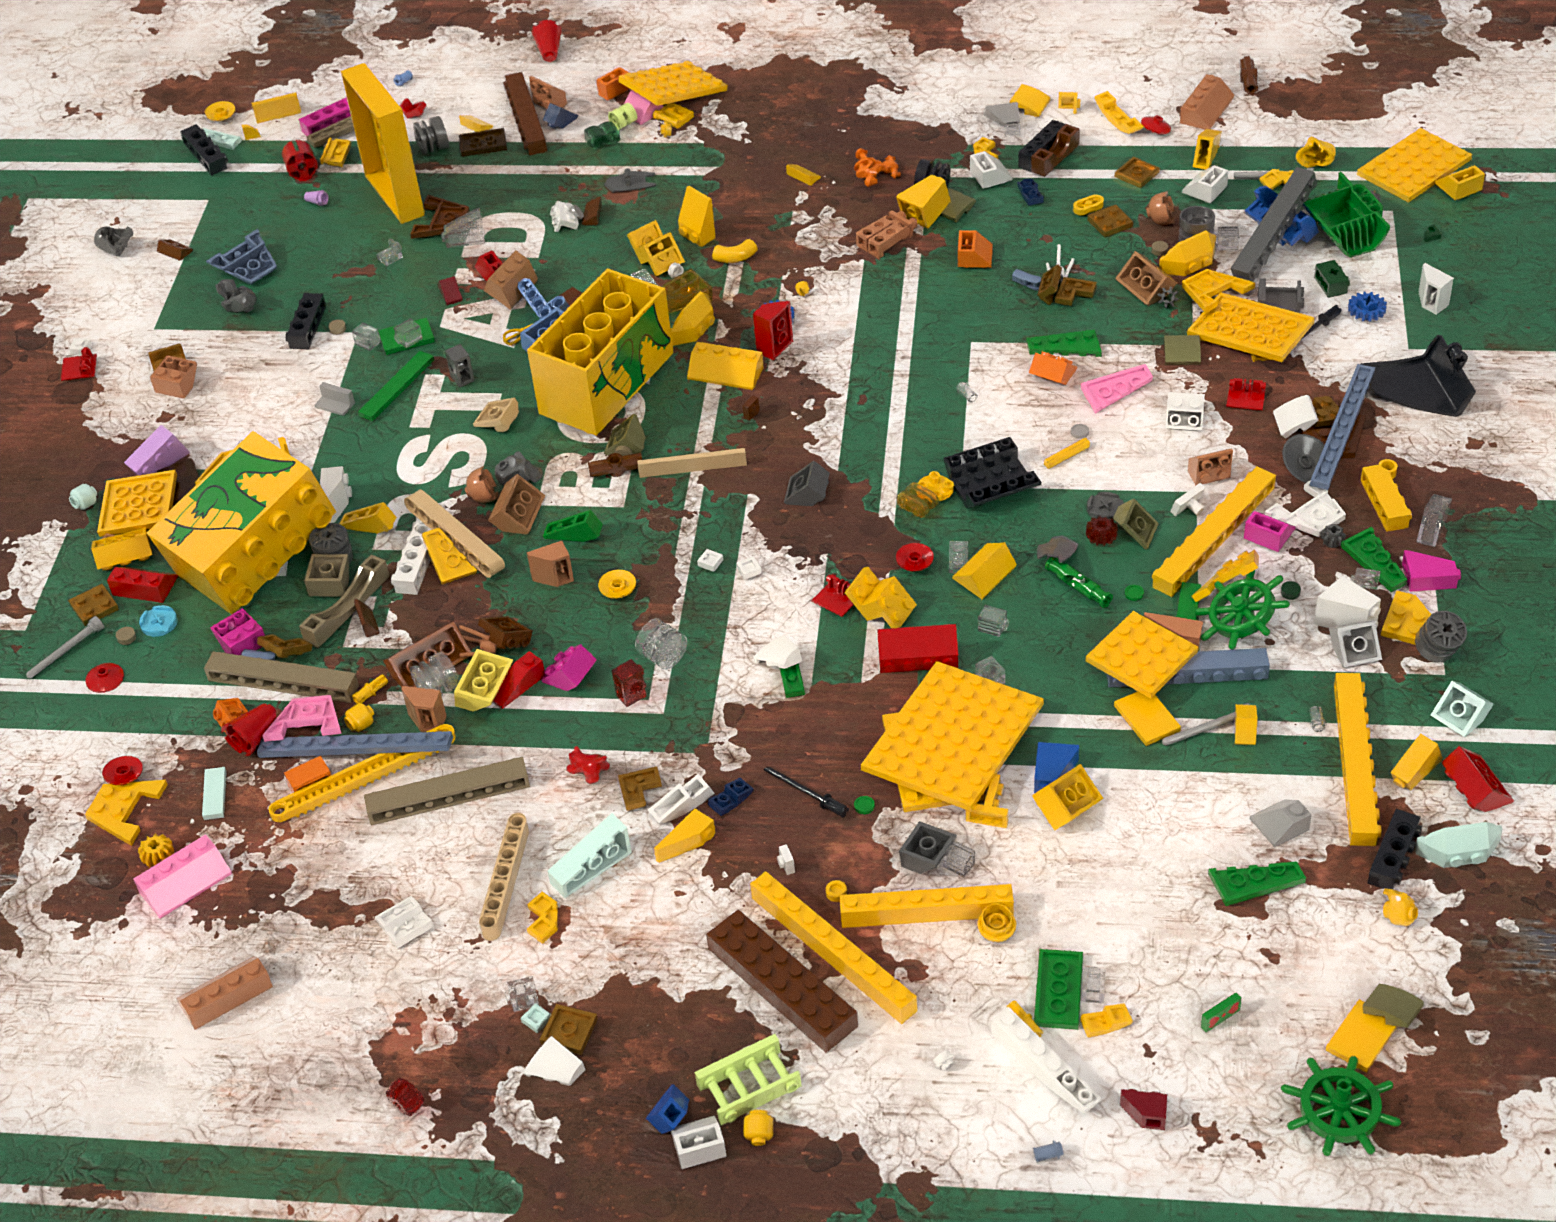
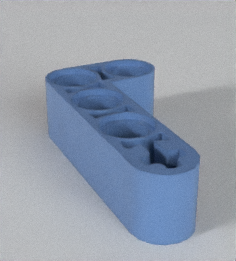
M528 278L522 279L518 283L519 291L539 319L557 307L564 312L570 307L563 296H557L547 303Z

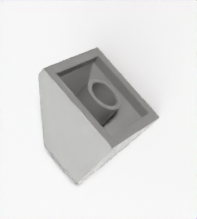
M1018 102L986 106L983 111V115L1002 126L1015 127L1020 121Z
M1375 621L1329 628L1333 649L1343 668L1382 660Z
M1284 799L1251 815L1250 820L1267 840L1276 847L1309 831L1311 813L1299 800Z

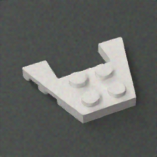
M1310 481L1304 484V490L1314 497L1312 500L1292 513L1278 503L1265 511V515L1296 526V529L1320 537L1322 531H1325V526L1337 525L1345 520L1346 513L1334 498L1331 499L1328 495V490L1310 486Z

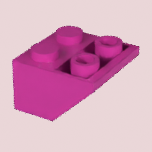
M1254 511L1245 522L1244 539L1279 552L1294 532L1296 526Z
M243 608L210 627L227 654L242 655L244 649L258 650L262 647L257 644L258 637L265 636L263 628Z
M581 644L575 647L570 646L565 652L561 651L555 656V662L545 669V675L541 681L556 688L569 691L578 686L597 659Z

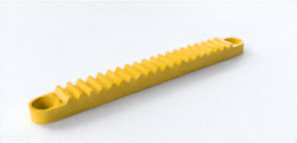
M443 724L427 731H452V743L456 738L454 728L448 724ZM439 751L379 753L273 802L269 806V814L275 822H283L294 816L299 818L301 813L307 814L309 809L314 811L316 806L322 807L323 803L329 804L331 799L337 800L338 796L344 797L346 792L350 794L353 789L359 790L361 785L365 787L368 782L374 783L375 779L381 780L383 775L387 777L389 772L396 773V769L402 770L405 765L409 767L411 762L417 763L418 759L424 760L426 755L432 756L433 752L439 753ZM277 809H285L281 814H275Z

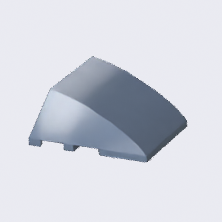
M258 229L245 236V241L223 255L218 253L207 260L208 264L251 285L277 269Z

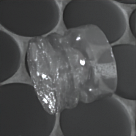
M655 618L646 623L640 630L636 638L635 647L640 655L651 660L661 669L667 670L675 666L683 657L687 647V637L663 620Z
M441 651L428 657V664L421 661L419 665L410 667L411 676L417 688L440 690L441 696H443L442 689L447 693L456 689L460 681L453 664Z

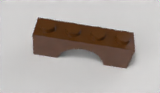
M1065 124L1057 132L1055 142L1049 151L1040 148L1031 156V172L1043 177L1048 175L1079 145L1080 128Z

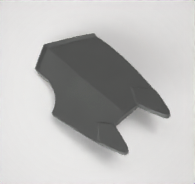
M627 168L621 175L610 176L604 186L613 193L654 187L656 183H648L645 178L654 176L655 173L630 171Z
M1063 535L1052 537L1048 543L1038 545L1037 559L1047 556V560L1050 557H1056L1059 563H1062L1075 553L1078 543Z

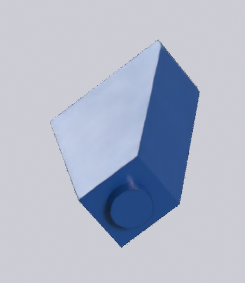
M1038 742L1034 793L1075 767L1079 761V745Z

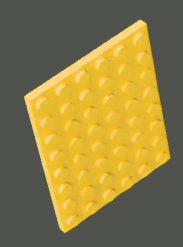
M936 661L862 762L861 771L972 811L995 774L998 773L1044 705V698Z

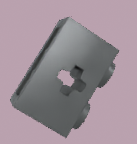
M461 344L445 350L450 377L460 388L474 382L470 356Z

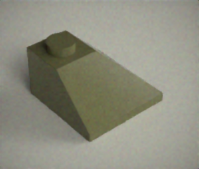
M635 413L612 430L604 451L605 455L608 456L614 453L618 446L630 448L632 454L643 451L646 437Z
M1135 499L1118 506L1113 517L1116 523L1145 550L1148 549L1159 523Z

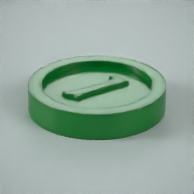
M1129 585L1125 588V597L1128 600L1138 601L1144 596V589L1139 585Z
M860 796L854 802V809L859 814H869L875 808V802L869 796Z

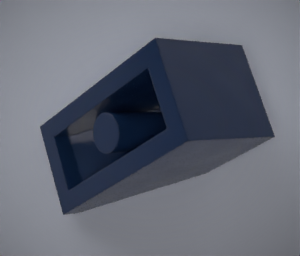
M550 103L543 120L548 122V126L554 129L556 127L563 129L576 120L579 115Z

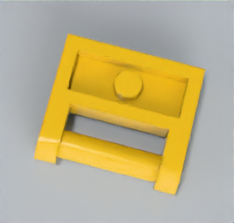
M669 103L660 110L653 112V118L671 123L676 129L694 117L693 111L675 103Z

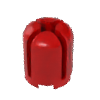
M296 140L298 151H295L294 145L290 141L282 150L286 170L289 176L294 179L307 181L312 178V175L318 169V163L312 148L307 142ZM300 163H302L303 169H300Z

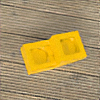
M1125 1003L1104 1006L1102 1012L1082 1014L1080 1018L1088 1038L1119 1030L1133 1022Z

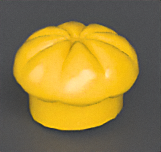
M993 903L983 909L978 918L977 926L979 932L986 940L1003 942L1014 934L1016 919L1006 906Z

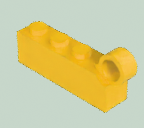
M1390 459L1380 461L1379 465L1363 467L1361 474V483L1386 532L1408 528L1409 521L1412 519L1411 510L1406 507L1404 497L1400 495L1397 484L1392 480L1396 477L1398 465Z

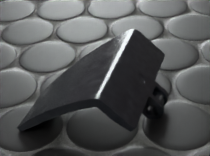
M1437 335L1423 355L1393 361L1361 363V365L1375 367V373L1370 383V388L1374 395L1413 409L1457 417L1464 412L1476 393V390L1462 369L1467 362V354L1462 351V346L1458 342L1447 345L1442 335Z

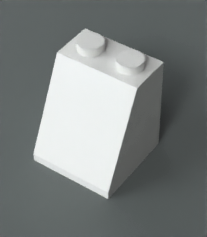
M1342 576L1318 596L1314 624L1332 628L1346 624L1375 621L1377 628L1379 623L1377 621L1378 615L1381 611V599Z

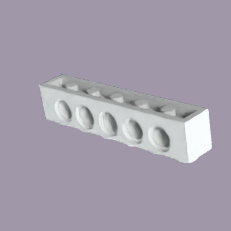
M438 503L446 510L444 503ZM418 518L416 522H413L411 535L407 537V545L402 550L401 560L397 562V570L391 578V583L394 585L396 593L417 595L431 560L421 536L422 533L431 529Z

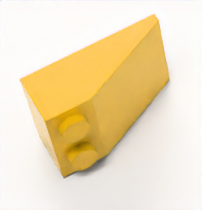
M688 186L678 219L679 234L700 247L716 238L712 199Z
M1081 764L1032 795L1054 831L1104 799Z

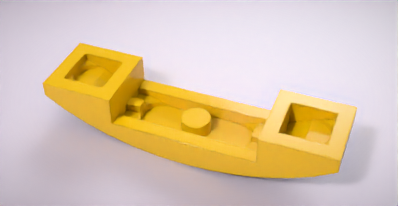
M1108 91L1095 96L1094 99L1100 110L1117 129L1127 134L1143 129L1142 124L1135 117L1130 119L1116 105L1117 99Z

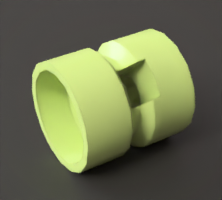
M625 103L609 112L608 119L614 129L620 130L637 120V113L630 103Z

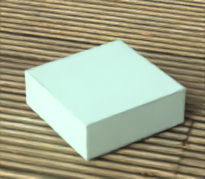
M535 1003L521 1017V1022L538 1033L547 1024L551 1014Z

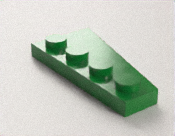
M1095 329L1026 338L1030 355H1035V353L1041 354L1043 351L1052 355L1053 353H1059L1062 356H1069V353H1076L1079 356L1087 357V354H1095V357H1102Z

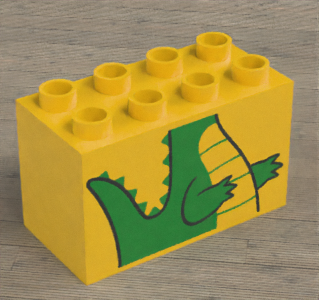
M607 268L527 349L539 414L597 436L674 353L666 289Z
M252 431L147 532V535L180 578L232 615L240 607L247 605L252 600L254 593L266 581L275 578L280 568L294 554H298L304 549L306 542L309 540V535L316 527L321 529L330 523L336 510L309 467Z

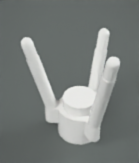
M1058 244L1057 247V264L1062 268V272L1058 284L1062 282L1064 277H1068V274L1075 261L1074 258L1071 259L1065 272L1063 267L1060 266V244ZM1046 263L1047 270H1050L1049 263Z

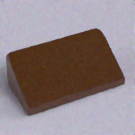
M601 197L586 203L582 225H598L602 208Z
M171 239L158 240L157 252L181 261L193 251L191 247Z
M354 599L356 611L365 636L370 637L379 634L380 631L372 609L360 600Z

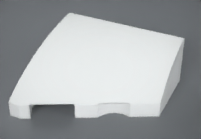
M785 635L768 643L753 657L754 662L757 664L761 661H766L768 666H778L784 669L802 662L799 647Z
M551 1036L534 1055L523 1072L527 1077H531V1075L543 1077L546 1081H558L560 1084L570 1086L585 1071V1067L581 1060Z

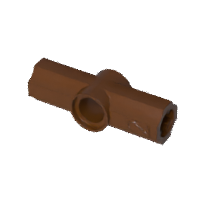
M1244 56L1240 60L1241 83L1243 82L1244 91L1248 95H1252L1258 91V71L1255 68L1254 60L1250 56Z
M612 453L608 455L607 459L588 462L590 477L610 474L612 477H619L625 471L638 469L637 460H642L641 453L622 456L619 453Z

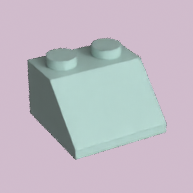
M1451 681L1431 716L1466 737L1484 721L1494 704L1465 685Z

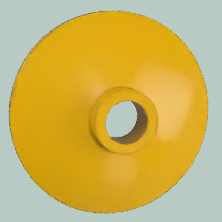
M216 102L206 108L205 115L210 120H225L235 113V106L230 102Z
M612 570L600 578L598 587L600 592L606 597L622 598L633 592L636 587V579L632 573L626 570Z

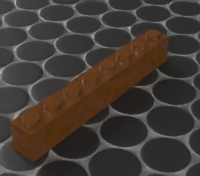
M518 72L505 75V82H503L504 90L506 91L507 99H509L512 114L517 124L521 141H523L524 150H528L529 156L547 152L546 140L523 73Z

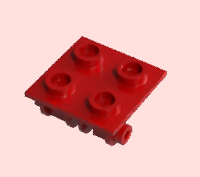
M84 347L81 350V356L63 358L61 381L95 377L97 354H92L90 348Z
M1230 379L1226 407L1263 411L1266 382L1254 380L1252 384V379H1250V383L1246 384V379H1244V383H1242L1243 379Z
M829 574L826 577L828 584L811 602L843 617L854 605L845 594V591L851 584L848 581L845 582L844 579L840 580L834 574Z

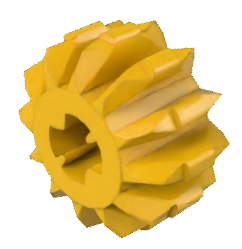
M155 833L153 837L147 836L146 841H141L138 853L141 862L151 868L173 855L174 847L172 841L166 838L164 834L158 836Z

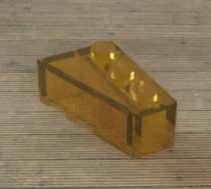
M692 269L660 286L666 289L668 313L683 310L700 291L707 293L710 301H712L713 287Z

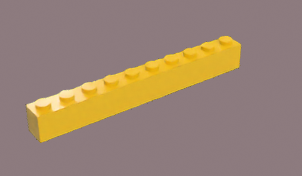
M1257 466L1252 472H1248L1245 479L1236 485L1232 493H1228L1225 500L1219 503L1215 510L1207 515L1205 521L1198 525L1190 536L1186 537L1184 543L1180 547L1178 546L1169 558L1165 559L1163 565L1153 572L1152 588L1173 597L1181 588L1182 582H1187L1274 490L1276 475Z
M1336 673L1334 695L1350 846H1376L1377 838H1381V825H1377V821H1379V808H1375V804H1377L1378 796L1377 792L1373 791V788L1376 786V778L1371 773L1374 770V760L1370 759L1372 744L1368 743V740H1370V728H1366L1368 712L1364 711L1367 707V699L1363 697L1365 682H1361L1360 673Z
M765 871L750 883L752 899L901 1025L917 1012V996L769 873Z

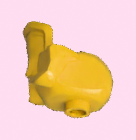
M1311 136L1308 138L1305 146L1297 151L1296 160L1306 168L1328 166L1335 159L1336 149L1333 144Z

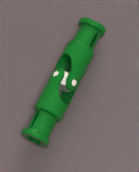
M1050 557L1046 562V570L1055 573L1057 578L1076 589L1088 599L1096 601L1102 608H1106L1111 603L1113 595L1110 592L1102 590L1100 585L1084 576L1069 564L1059 563L1056 557Z

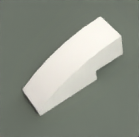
M697 774L683 787L679 783L648 811L661 825L695 809L715 793Z

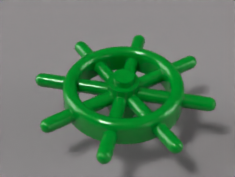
M1254 570L1248 573L1245 579L1237 580L1227 586H1224L1220 581L1215 582L1214 586L1219 592L1212 600L1210 607L1195 610L1197 616L1209 615L1210 622L1213 625L1201 635V640L1207 641L1218 632L1220 635L1230 638L1228 647L1234 650L1238 638L1247 637L1257 631H1260L1264 636H1268L1270 630L1265 625L1272 618L1275 609L1288 608L1290 606L1288 600L1276 601L1271 591L1283 581V576L1278 575L1265 584L1260 580L1254 579ZM1250 592H1256V593H1254L1252 596L1249 597ZM1264 596V602L1256 603ZM1229 613L1220 620L1221 614ZM1235 619L1234 625H1227Z
M1356 1056L1349 1058L1346 1068H1327L1323 1070L1314 1058H1308L1306 1062L1313 1075L1305 1082L1303 1088L1287 1084L1281 1086L1283 1093L1300 1098L1302 1116L1289 1121L1287 1128L1292 1131L1307 1125L1314 1133L1325 1139L1322 1153L1325 1156L1331 1155L1335 1142L1352 1143L1356 1141L1361 1143L1368 1154H1374L1376 1151L1375 1147L1367 1136L1374 1131L1378 1122L1395 1127L1401 1124V1120L1398 1117L1381 1113L1382 1102L1380 1094L1392 1089L1394 1086L1393 1082L1387 1080L1374 1086L1368 1078L1356 1072L1358 1064ZM1337 1082L1336 1090L1331 1083ZM1322 1086L1329 1097L1314 1093V1091ZM1352 1086L1361 1091L1354 1095L1350 1093ZM1368 1099L1371 1109L1355 1104ZM1310 1101L1325 1105V1107L1313 1111ZM1352 1114L1362 1116L1367 1119L1359 1125V1123L1356 1121ZM1332 1115L1330 1125L1322 1121L1321 1118ZM1341 1119H1344L1350 1128H1339Z

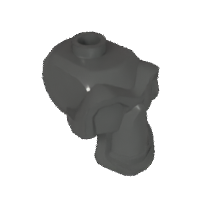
M110 226L101 227L94 235V244L105 252L114 256H120L133 236V229L128 226L125 229H115Z
M223 279L215 285L218 294L224 298L221 305L227 312L248 313L257 302V297L251 289L245 286L237 288L233 279Z
M520 451L500 461L495 467V477L503 486L517 474L526 481L531 479L535 483L543 477L541 468L534 466L529 460H526Z

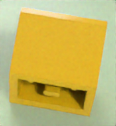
M1474 165L1435 181V184L1454 200H1458L1483 189L1485 173Z

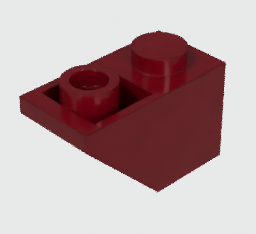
M1121 1089L1120 1106L1141 1128L1165 1131L1168 1094H1161L1156 1091L1143 1092L1136 1089Z

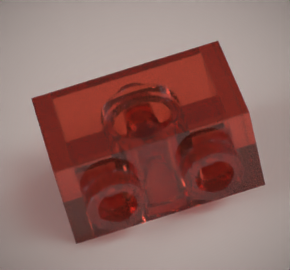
M632 659L612 669L616 697L626 707L646 697V683L643 678L644 670L640 664H636Z

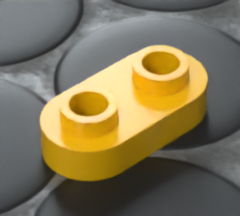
M1091 195L1075 201L1073 212L1083 216L1099 210L1104 205V198L1100 195Z

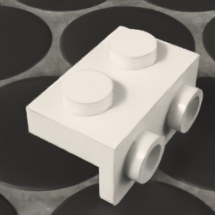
M557 201L555 206H552L550 215L552 216V225H554L555 232H559L561 226L577 230L579 226L578 218L571 210V203Z

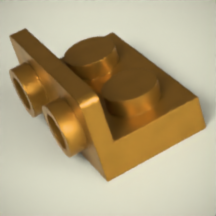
M1058 264L1043 274L1037 294L1048 305L1052 303L1054 293L1058 289V283L1061 278L1062 268Z
M181 343L148 352L154 371L167 355L186 359Z

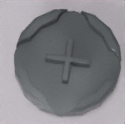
M1098 492V495L1094 496L1093 494L1088 499L1087 512L1094 520L1101 522L1114 521L1113 517L1118 506L1124 504V502L1115 493Z

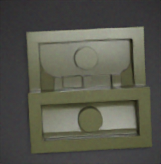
M949 188L948 192L951 202L940 215L957 223L963 213L970 211L976 199Z
M1199 335L1164 336L1165 365H1201Z
M1379 983L1362 1006L1363 1013L1385 1016L1386 1025L1408 1028L1424 1006V1001L1405 990Z

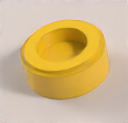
M831 881L826 886V896L830 901L840 902V895H847V887L842 881Z

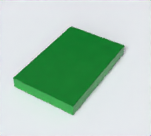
M427 317L415 320L412 323L407 322L401 326L396 325L378 330L386 355L435 342Z

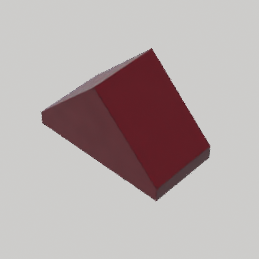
M455 276L439 280L437 285L446 305L463 301Z

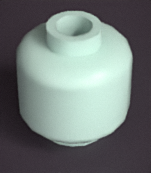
M81 484L71 490L69 501L74 508L85 510L96 503L97 491L93 486Z

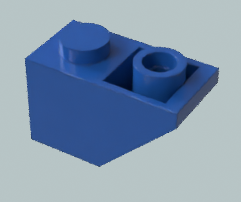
M672 1084L646 1119L661 1134L672 1131L687 1113L689 1099Z

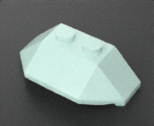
M1489 822L1443 828L1427 836L1418 837L1415 853L1443 868L1480 864L1487 861L1499 844L1503 828L1501 825Z

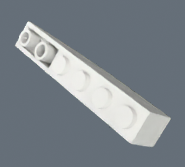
M1009 1007L992 1019L991 1034L1036 1078L1066 1102L1085 1114L1102 1100Z

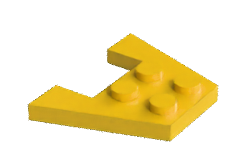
M1205 269L1183 280L1182 288L1206 313L1218 307V301L1211 297L1229 288L1245 294L1255 289V282Z
M1255 549L1249 553L1244 551L1237 556L1238 559L1235 561L1230 559L1225 562L1222 568L1192 595L1195 602L1210 595L1215 589V582L1220 581L1223 584L1239 574L1245 576L1259 568V555Z
M139 781L125 785L103 784L85 816L90 822L132 846L140 833V827L125 822L141 796L160 799L168 785L167 781Z

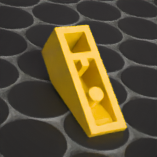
M382 502L345 513L339 524L348 530L377 534L391 530L397 517Z
M694 809L654 847L656 861L660 863L703 846L715 834L714 820Z

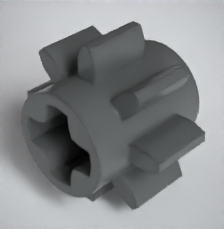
M1171 286L1169 290L1162 288L1164 292L1163 294H1158L1159 297H1162L1159 303L1164 302L1165 308H1167L1168 304L1174 307L1173 302L1179 301L1175 297L1178 291L1173 293ZM1166 293H1168L1169 295L1173 294V296L1171 297L1172 300L1170 302L1168 300H1164V298L1166 297Z
M1335 524L1325 526V531L1321 533V539H1324L1323 544L1330 548L1341 546V542L1345 540L1346 536L1343 533V528Z

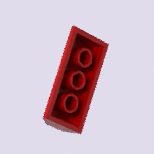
M956 624L877 629L880 673L930 670L936 661L958 668Z

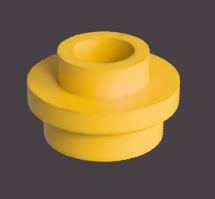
M664 122L660 127V133L663 134V137L671 136V123Z

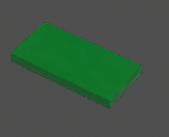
M1039 949L1034 1022L1037 1026L1079 1030L1083 952Z

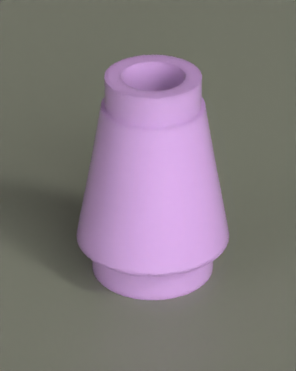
M319 190L306 192L304 199L307 202L323 206L328 203L329 196L325 191Z

